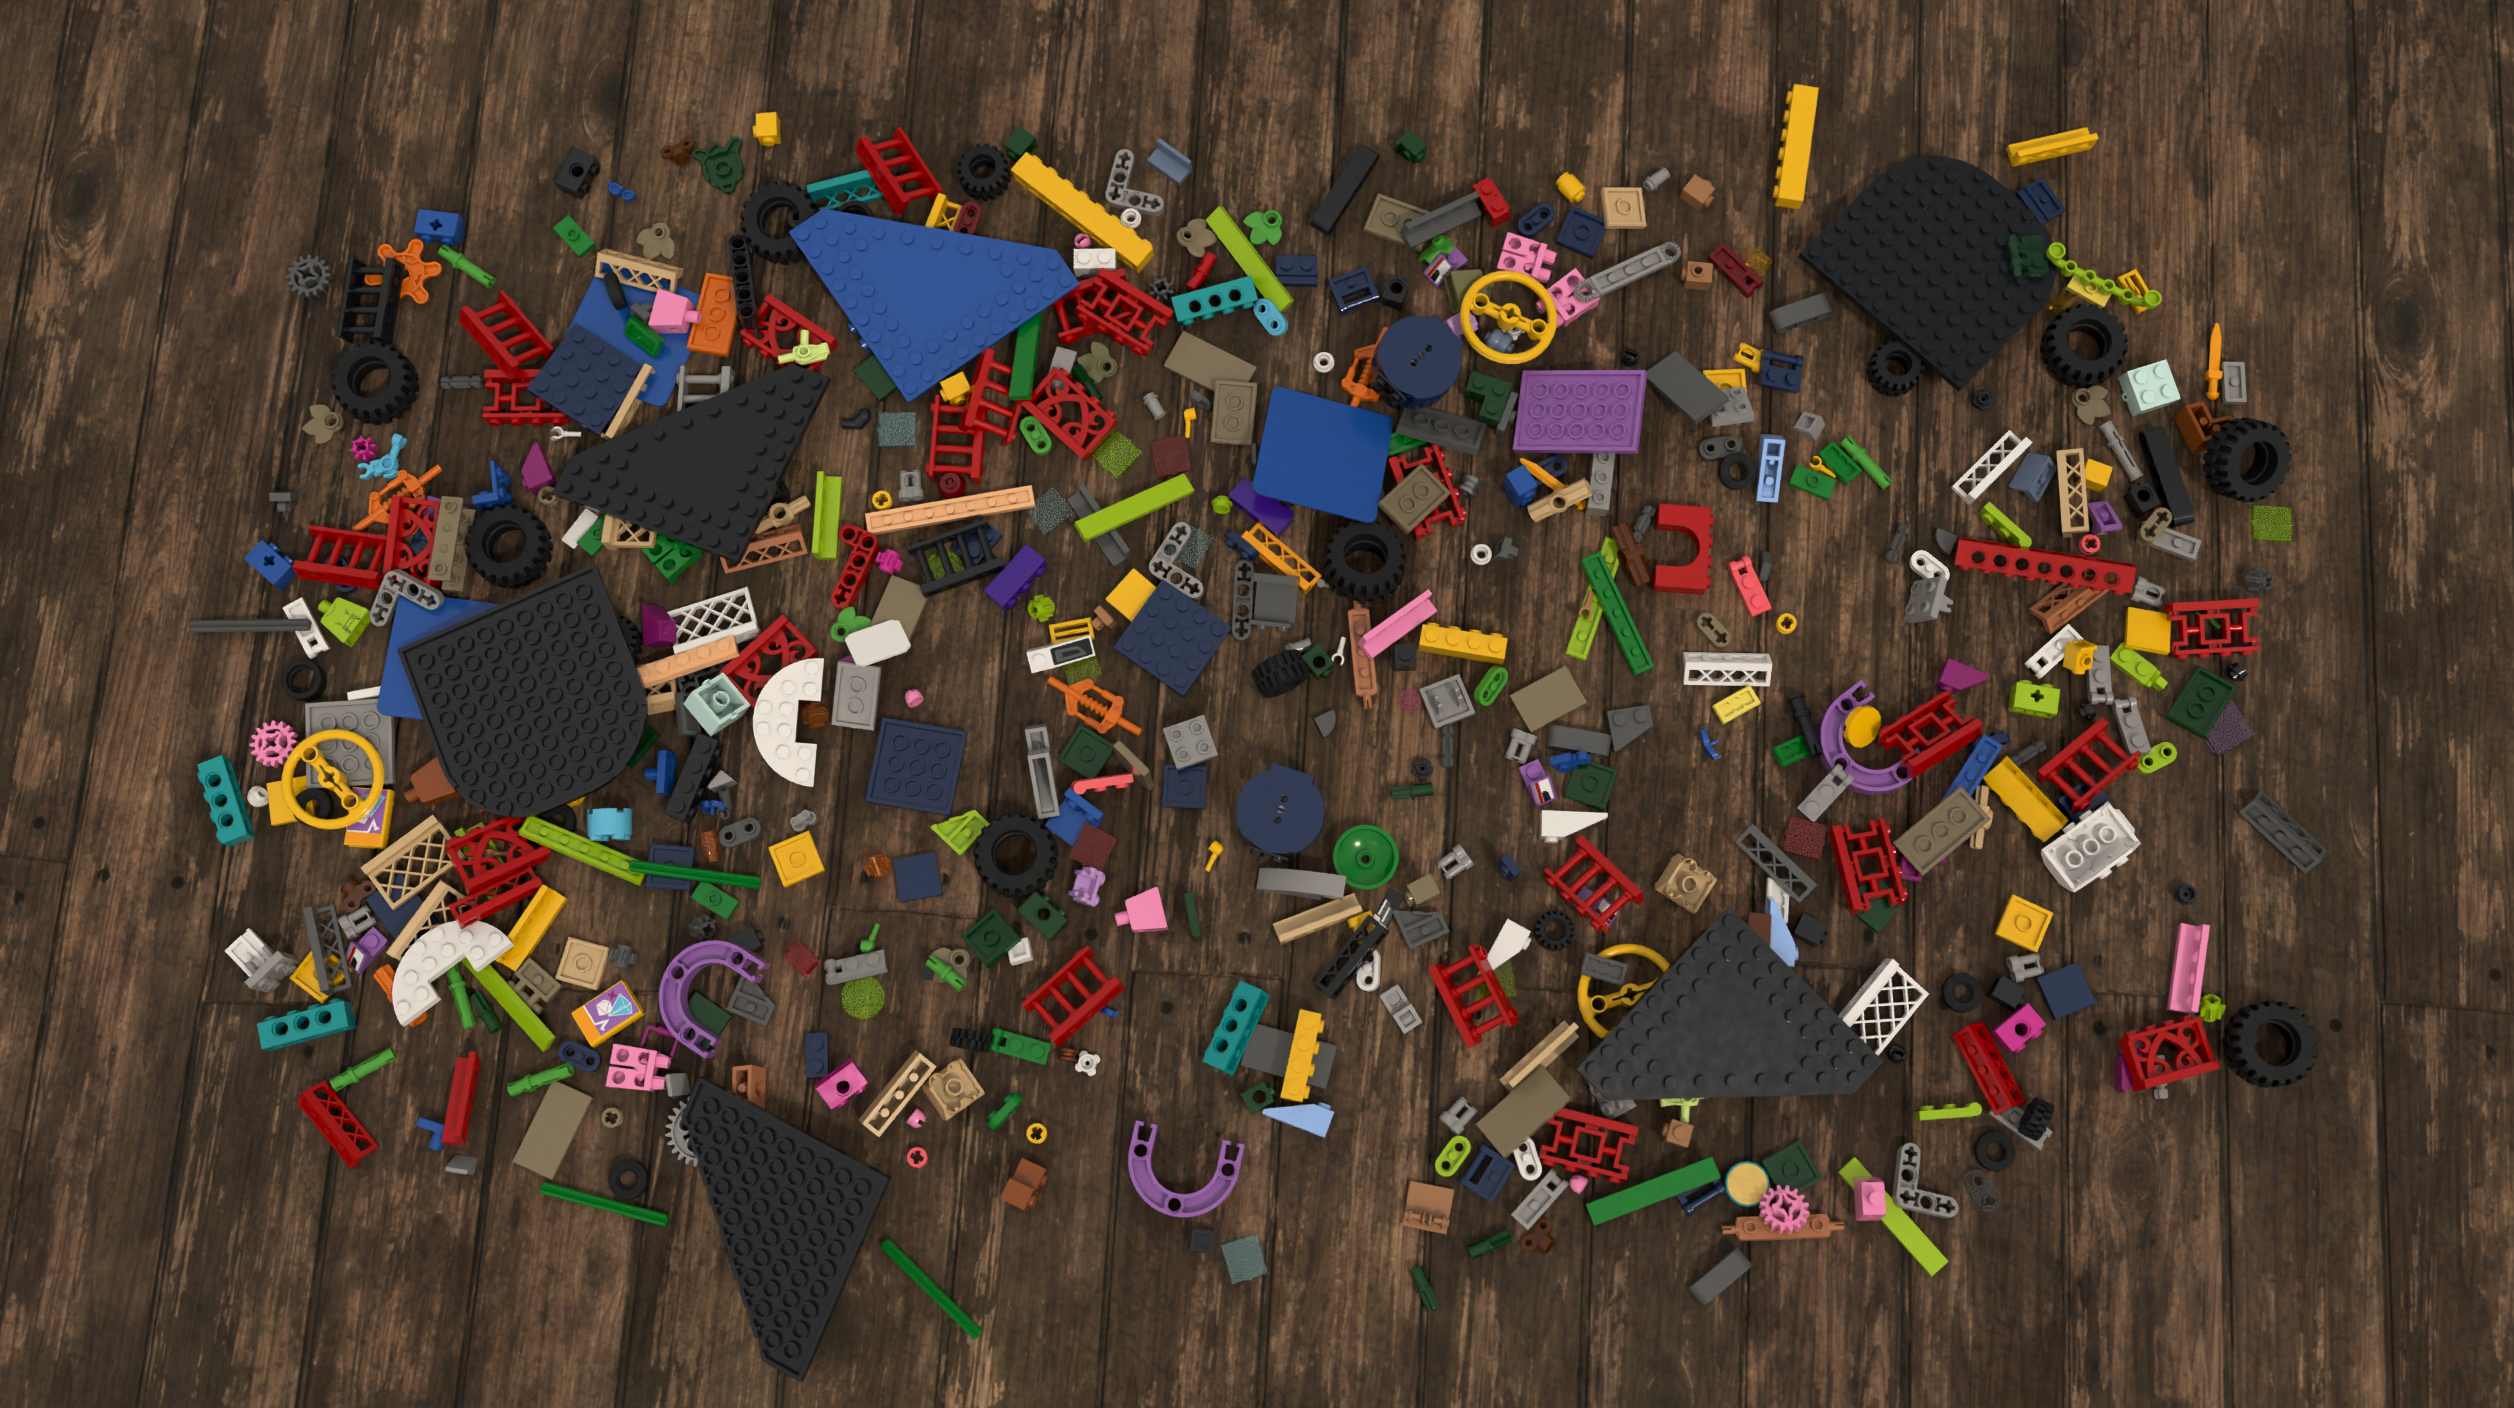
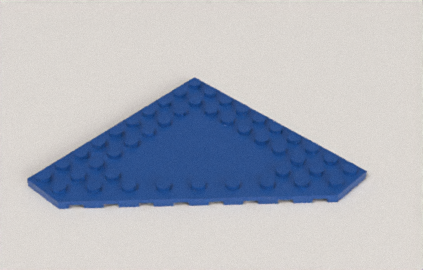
M828 209L820 210L789 232L909 404L978 357L986 348H991L1080 286L1076 277L1055 249Z

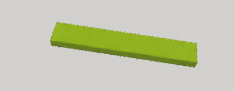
M1219 206L1206 219L1207 223L1247 276H1252L1254 285L1263 297L1273 301L1282 313L1294 302L1293 298L1223 206Z
M1183 473L1075 521L1074 526L1083 541L1087 542L1194 493V489Z
M1605 537L1600 552L1614 579L1619 565L1617 558L1618 548L1614 539ZM1589 583V586H1588V589H1587L1586 595H1585V597H1584V600H1583V603H1582L1581 608L1584 607V604H1585L1586 599H1587V596H1588V592H1589V591L1594 592V590H1593V588H1592V586H1591L1590 583ZM1595 593L1590 604L1591 617L1587 620L1589 613L1586 610L1581 612L1580 618L1578 616L1565 655L1582 661H1586L1603 612Z
M527 817L519 831V835L636 885L641 886L646 876L644 873H636L629 870L631 860L637 859L590 841L537 817Z
M467 957L462 959V963L543 1052L548 1050L555 1039L554 1034L497 971L489 964L477 972Z
M1855 1157L1837 1172L1853 1191V1177H1872ZM1885 1191L1886 1215L1880 1221L1930 1276H1933L1949 1261L1907 1214L1894 1204L1890 1195Z

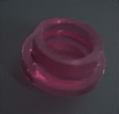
M1405 690L1400 695L1399 703L1404 710L1414 711L1420 706L1421 698L1415 690Z

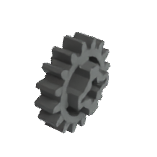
M308 254L307 259L300 256V262L293 261L295 266L293 268L288 267L291 274L286 275V278L289 280L287 285L295 295L298 294L302 299L307 297L309 300H312L313 295L320 298L321 292L328 293L325 289L326 287H332L329 280L334 279L330 274L333 270L324 259L322 260L317 255L313 258Z

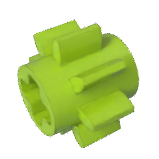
M1043 594L1034 596V600H1030L1028 605L1030 616L1034 620L1039 619L1040 622L1049 620L1048 617L1053 616L1055 610L1053 601L1049 597L1044 598Z
M2213 994L2200 997L2199 1017H2202L2206 1022L2220 1020L2221 1016L2224 1015L2226 1005L2221 1004V999Z

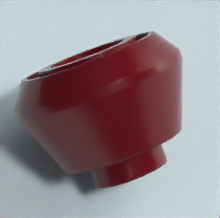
M946 473L939 479L937 489L939 494L945 499L959 498L966 490V482L960 474Z

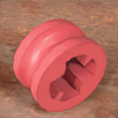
M2089 534L2079 541L2078 548L2082 554L2089 556L2099 550L2101 543L2097 536ZM2091 541L2093 543L2092 547L2086 548L2085 545Z
M915 1147L908 1152L907 1160L911 1166L920 1168L926 1164L928 1155L924 1149ZM916 1151H920V1155L924 1157L922 1162L919 1161V1164H915V1160L911 1158L913 1153L916 1155Z

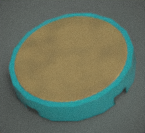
M1746 1161L1737 1163L1728 1170L1724 1179V1187L1727 1191L1726 1194L1734 1203L1750 1207L1762 1202V1196L1767 1194L1770 1182L1767 1173L1762 1167L1756 1163Z

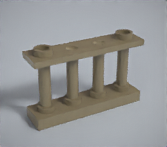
M441 497L428 579L443 581L441 590L444 592L465 593L470 563L468 562L469 557L466 556L465 549L469 547L465 544V538L467 536L470 537L468 529L476 524L474 520L478 512L473 509H463L464 498Z

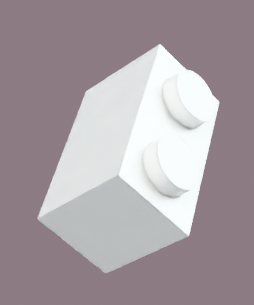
M1115 248L1074 249V272L1076 278L1098 276L1102 267L1110 272L1117 270Z

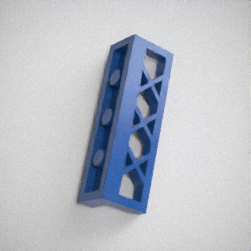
M1984 734L1941 802L1960 786L1972 796L2003 745Z

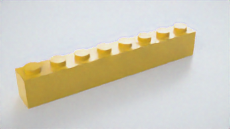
M1026 152L1011 168L1012 178L1103 248H1115L1117 258L1139 274L1154 257L1153 245L1148 240L1140 239L1131 227L1126 228L1115 215L1112 214L1110 216L1106 213L1102 205L1097 202L1094 204L1090 201L1089 196L1085 192L1077 191L1069 180L1061 179L1052 167L1047 168L1036 155L1031 156Z

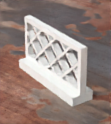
M748 587L667 612L671 617L679 615L686 617L681 626L676 625L678 630L676 632L677 643L673 646L674 654L733 635L737 644L756 639L761 634ZM745 595L746 601L742 607L734 604L737 597ZM723 602L727 604L722 613L713 610L717 603ZM731 606L739 610L734 619L726 616ZM702 608L706 612L700 620L694 617L693 614L696 610ZM710 613L719 616L714 625L705 622ZM743 613L751 616V622L744 624L738 622ZM690 619L698 623L693 632L685 629ZM723 619L731 622L728 629L721 630L718 628ZM704 625L711 629L708 635L703 637L697 635ZM682 632L691 635L687 642L679 644L678 638Z
M1884 959L1838 1016L1849 1027L1860 1023L1861 1036L1859 1037L1865 1043L1866 1039L1876 1038L1877 1048L1874 1052L1879 1056L1929 993L1905 973L1894 959ZM1897 972L1902 977V986L1892 987L1891 978ZM1914 988L1920 993V996L1915 1001L1908 1002L1907 989ZM1903 989L1904 1002L1893 1003L1892 990ZM1881 990H1888L1889 1003L1878 1004V993ZM1894 1005H1904L1905 1014L1901 1018L1894 1017ZM1879 1006H1889L1890 1019L1879 1018ZM1867 1007H1874L1875 1020H1864V1010ZM1890 1021L1891 1031L1888 1035H1881L1880 1022ZM1875 1022L1876 1035L1866 1036L1865 1023Z

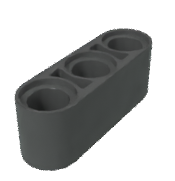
M1821 293L1771 311L1769 316L1776 333L1781 334L1831 316L1833 310L1826 294Z
M1551 725L1549 727L1546 747L1551 750L1576 754L1579 751H1587V754H1590L1591 757L1608 758L1612 736L1605 733Z
M1735 1247L1696 1279L1688 1289L1698 1302L1705 1306L1744 1274L1752 1264L1742 1251Z

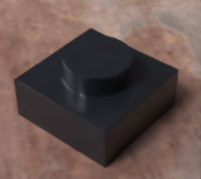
M1193 1228L1190 1251L1212 1254L1215 1231Z

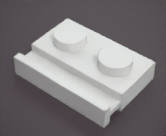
M248 928L247 932L236 939L225 952L250 977L253 973L245 964L250 961L260 968L269 957L262 949L264 945L267 947L268 945L252 929Z

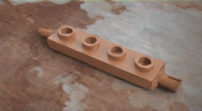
M1354 600V609L1348 611L1355 692L1356 696L1363 697L1364 710H1367V701L1369 709H1373L1371 696L1377 694L1374 658L1370 660L1357 643L1362 636L1371 631L1369 609L1362 608V604H1359V601L1357 604V601Z
M1809 1214L1808 1218H1805L1807 1220L1805 1226L1801 1225L1799 1232L1793 1228L1791 1235L1786 1230L1780 1235L1777 1228L1771 1231L1770 1223L1767 1225L1763 1224L1766 1217L1760 1216L1737 1217L1734 1225H1721L1722 1235L1735 1234L1738 1241L1829 1238L1831 1231L1834 1230L1844 1231V1221L1830 1222L1827 1214ZM1799 1215L1793 1216L1792 1220L1797 1219Z

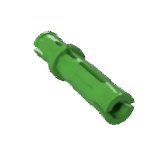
M446 244L442 245L444 249L440 247L438 255L452 263V267L462 270L487 289L492 288L491 285L495 284V277H492L470 262L464 254L457 253Z
M1850 435L1839 444L1882 490L1893 482L1868 456L1866 450L1861 448Z
M457 963L445 973L449 983L448 989L452 992L463 1030L477 1026L467 996L466 982L462 979Z
M389 1047L354 1067H348L347 1071L331 1078L330 1084L337 1092L353 1082H359L361 1078L397 1060L398 1056L395 1050Z
M570 1062L534 1075L528 1074L520 1080L508 1083V1092L511 1096L527 1091L533 1092L540 1086L573 1076L574 1068Z

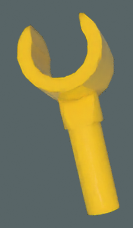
M1195 408L1184 411L1186 424L1185 438H1190V420L1197 419Z
M1813 456L1812 460L1817 462L1818 465L1815 466L1809 463V469L1815 472H1824L1835 479L1836 476L1822 465L1821 458Z
M1214 841L1208 848L1213 853L1205 867V870L1210 872L1215 859L1223 852V846L1217 841Z

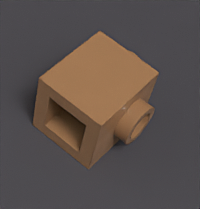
M1694 175L1683 188L1680 199L1700 212L1704 206L1708 207L1714 199L1712 195L1715 188L1709 181L1702 180L1697 175Z
M1688 261L1686 267L1681 270V281H1684L1683 288L1708 291L1712 283L1713 263Z
M1670 1119L1668 1123L1663 1125L1661 1135L1664 1137L1662 1142L1680 1148H1688L1694 1126Z

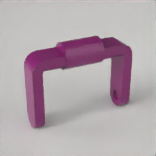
M651 1025L647 1026L639 1048L644 1049L651 1030L668 1038L674 1036L666 1027L660 1025L658 1028ZM677 1039L670 1054L671 1059H674L680 1043Z

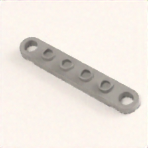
M1666 242L1579 282L1574 290V295L1580 302H1591L1675 263L1681 255L1680 247L1674 242ZM1665 249L1672 250L1674 256H1667L1668 254H1666ZM1580 288H1587L1590 291V295H1583Z

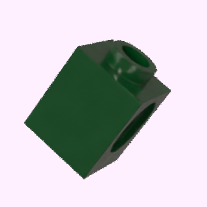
M1019 126L1004 144L1006 155L1009 159L1016 162L1026 152L1031 154L1037 147L1036 138Z
M1319 644L1302 656L1310 673L1317 681L1321 678L1326 679L1334 672L1332 670L1334 662ZM1316 660H1322L1325 666L1316 668L1313 663Z
M1264 1082L1240 1094L1251 1115L1275 1103L1273 1097L1276 1094L1270 1084L1266 1086ZM1258 1091H1262L1266 1095V1100L1261 1104L1253 1100V1095Z

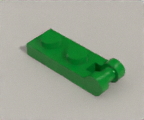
M992 1028L989 1050L1046 1066L1052 1044ZM1001 1037L1007 1039L1005 1047L999 1046Z

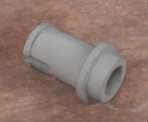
M1661 167L1651 177H1646L1643 185L1649 192L1656 191L1661 183L1670 178V174L1666 168Z
M1151 392L1143 397V404L1147 405L1154 419L1159 420L1167 413L1158 401V395Z
M1306 638L1294 643L1288 642L1284 649L1285 651L1297 649L1302 654L1312 649V646L1310 647L1312 644L1310 639Z

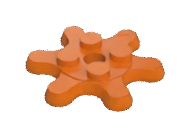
M419 239L410 241L408 248L402 253L395 252L389 244H383L378 248V255L383 260V267L385 266L386 258H395L405 265L404 271H409L410 276L403 279L400 300L404 296L409 295L413 297L416 303L425 304L429 300V294L423 287L424 282L430 277L439 276L442 272V267L436 261L430 263L421 261L420 257L424 250V244ZM383 275L365 276L367 285H382Z

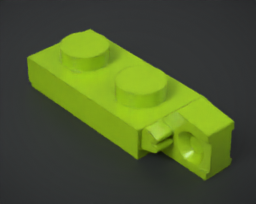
M2123 642L2111 654L2110 663L2139 685L2146 686L2147 688L2152 686L2160 692L2168 684L2160 676L2161 672L2134 650L2124 648Z

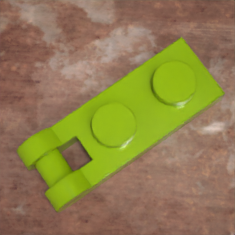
M1988 502L1978 513L1981 519L1986 524L1992 525L2003 539L2009 540L2013 545L2031 546V538L1992 503Z
M1975 1102L1966 1104L1963 1108H1957L1956 1104L1942 1105L1943 1109L1934 1110V1106L1920 1107L1921 1111L1914 1112L1915 1121L1973 1117L1981 1114L1982 1107Z

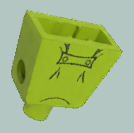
M340 597L336 598L333 603L323 600L318 606V610L324 613L320 622L341 642L351 648L371 622L368 609Z

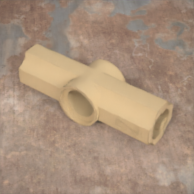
M1583 478L1564 488L1555 489L1553 493L1527 505L1532 520L1538 522L1556 512H1564L1567 507L1592 496L1593 493L1588 481ZM1562 497L1565 502L1557 503L1555 498Z

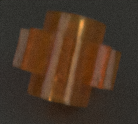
M812 702L805 705L806 708L801 713L803 723L810 724V729H818L825 726L824 723L827 722L829 717L828 710L825 707H820V702Z
M882 853L867 858L868 864L864 865L868 877L873 876L874 880L888 876V869L892 868L888 856L883 858Z

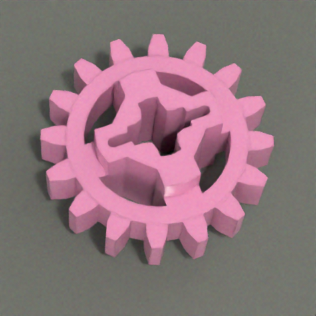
M272 720L271 726L263 723L264 729L256 728L258 735L251 736L255 739V742L250 744L251 747L255 748L251 754L257 756L256 761L263 762V765L267 767L271 765L278 768L279 763L285 765L286 759L295 746L300 743L295 740L299 735L293 732V727L287 726L282 721L278 724V722Z
M1777 1185L1775 1191L1769 1188L1767 1194H1763L1762 1202L1759 1204V1208L1762 1209L1759 1216L1766 1217L1763 1224L1767 1225L1770 1223V1230L1773 1231L1777 1228L1780 1235H1782L1784 1230L1791 1235L1793 1228L1799 1232L1801 1225L1805 1226L1807 1222L1805 1218H1808L1810 1213L1806 1210L1809 1203H1803L1805 1196H1798V1189H1794L1793 1192L1789 1191V1185H1786L1785 1190H1782L1780 1185ZM1776 1199V1202L1769 1206L1770 1202ZM1799 1213L1798 1218L1793 1221V1216Z

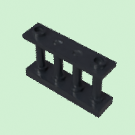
M350 257L340 320L337 327V337L348 343H353L354 334L373 335V338L385 344H392L405 265L395 258H386L384 267H365L366 264L354 257ZM364 275H383L381 287L362 286ZM380 295L378 306H359L360 296ZM357 314L377 315L375 326H356Z
M982 518L975 519L967 526L924 541L921 539L915 540L910 543V546L906 547L910 556L915 554L917 556L925 579L924 584L920 586L925 599L999 573L1005 568L1001 558L994 557L984 531V529L990 528L987 518L984 520ZM974 533L977 534L986 559L983 564L977 566L973 564L964 538ZM954 540L957 541L965 564L964 570L957 573L953 571L944 545ZM935 547L945 571L944 577L937 580L932 576L924 551Z

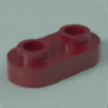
M967 202L962 206L953 232L960 233L962 230L968 232L967 234H975L981 219V208L977 203ZM969 212H973L975 215L973 217H969L967 214Z

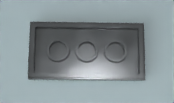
M1674 351L1646 371L1647 382L1695 425L1729 402V397L1677 351Z
M1404 406L1396 433L1477 456L1487 424L1431 407L1407 409Z
M1257 1024L1244 1051L1240 1066L1285 1078L1294 1034ZM1316 1040L1320 1042L1317 1055L1313 1054L1311 1063L1315 1064L1313 1077L1308 1076L1307 1084L1326 1089L1337 1046Z

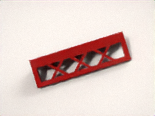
M531 866L448 906L462 930L537 893L543 884L540 878L536 877ZM529 873L532 880L518 885L520 877ZM503 885L513 887V889L501 895L497 894L499 887ZM483 895L493 897L491 900L477 905L479 897ZM462 905L472 907V909L460 915L456 911V908Z
M1984 1022L1969 1025L1953 1034L1995 1116L2026 1103ZM2010 1092L2013 1093V1095H2014L2016 1101H2014V1099H2013V1097H2012V1095H2011Z
M469 1051L468 1058L457 1057L441 1140L445 1145H466L481 1065L477 1052Z
M325 1080L302 1092L297 1104L351 1170L360 1164L363 1157L378 1149V1144ZM323 1089L328 1095L327 1100L318 1099L314 1093ZM329 1106L338 1108L341 1111V1116L331 1115L328 1111ZM343 1123L351 1124L355 1128L354 1133L345 1132L342 1128ZM356 1139L365 1141L369 1147L361 1151L356 1145Z

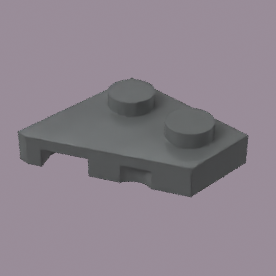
M1650 705L1606 712L1609 732L1612 736L1613 753H1617L1621 748L1653 727Z
M1392 911L1409 951L1450 932L1441 912Z
M741 975L726 1010L768 1027L777 1006L757 983L751 982Z

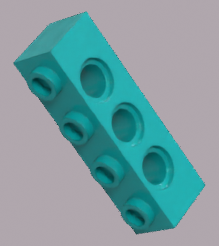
M1247 276L1174 296L1170 300L1177 324L1182 322V325L1185 326L1194 323L1196 318L1202 317V320L1213 318L1214 313L1222 312V315L1234 312L1236 307L1242 306V309L1253 307L1254 302H1257L1258 298L1252 276ZM1237 291L1240 294V300L1236 302L1230 300L1229 293ZM1213 296L1218 297L1220 305L1212 307L1209 304V298ZM1191 302L1199 303L1200 311L1196 313L1190 311L1189 304Z
M220 755L197 764L199 769L197 775L205 788L204 798L210 804L212 810L210 811V817L216 823L218 829L216 836L219 842L232 847L256 838L231 759ZM221 778L220 784L215 786L216 780ZM227 797V803L222 806V800ZM233 817V823L228 826V820Z
M1242 981L1239 982L1238 986L1233 990L1229 1005L1223 1012L1220 1025L1214 1031L1212 1042L1205 1050L1204 1063L1231 1076L1234 1075L1268 1002L1269 994ZM1247 1004L1246 1008L1243 1011H1241L1243 1005ZM1237 1024V1028L1232 1031L1233 1026ZM1228 1044L1227 1049L1223 1051V1047Z
M339 998L329 1001V1005H311L307 1007L308 1010L306 1011L293 1010L286 1012L284 1017L270 1016L265 1018V1022L257 1023L261 1049L272 1051L355 1029L356 1024L352 1003ZM330 1013L331 1020L326 1023L325 1016ZM308 1018L310 1024L304 1029L303 1023ZM287 1024L288 1031L283 1035L282 1028Z

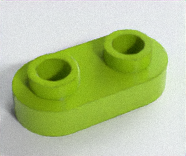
M2162 742L2152 747L2149 754L2141 755L2139 758L2140 764L2135 769L2140 774H2150L2173 762L2176 759L2177 750L2171 743ZM2164 749L2169 752V756L2164 755ZM2145 759L2150 761V766L2145 764Z
M1455 1136L1449 1141L1435 1161V1170L1439 1175L1448 1177L1456 1172L1471 1149L1467 1138ZM1457 1143L1463 1145V1150L1461 1152L1455 1150V1145ZM1444 1161H1447L1450 1164V1168L1448 1170H1444L1442 1168V1163Z

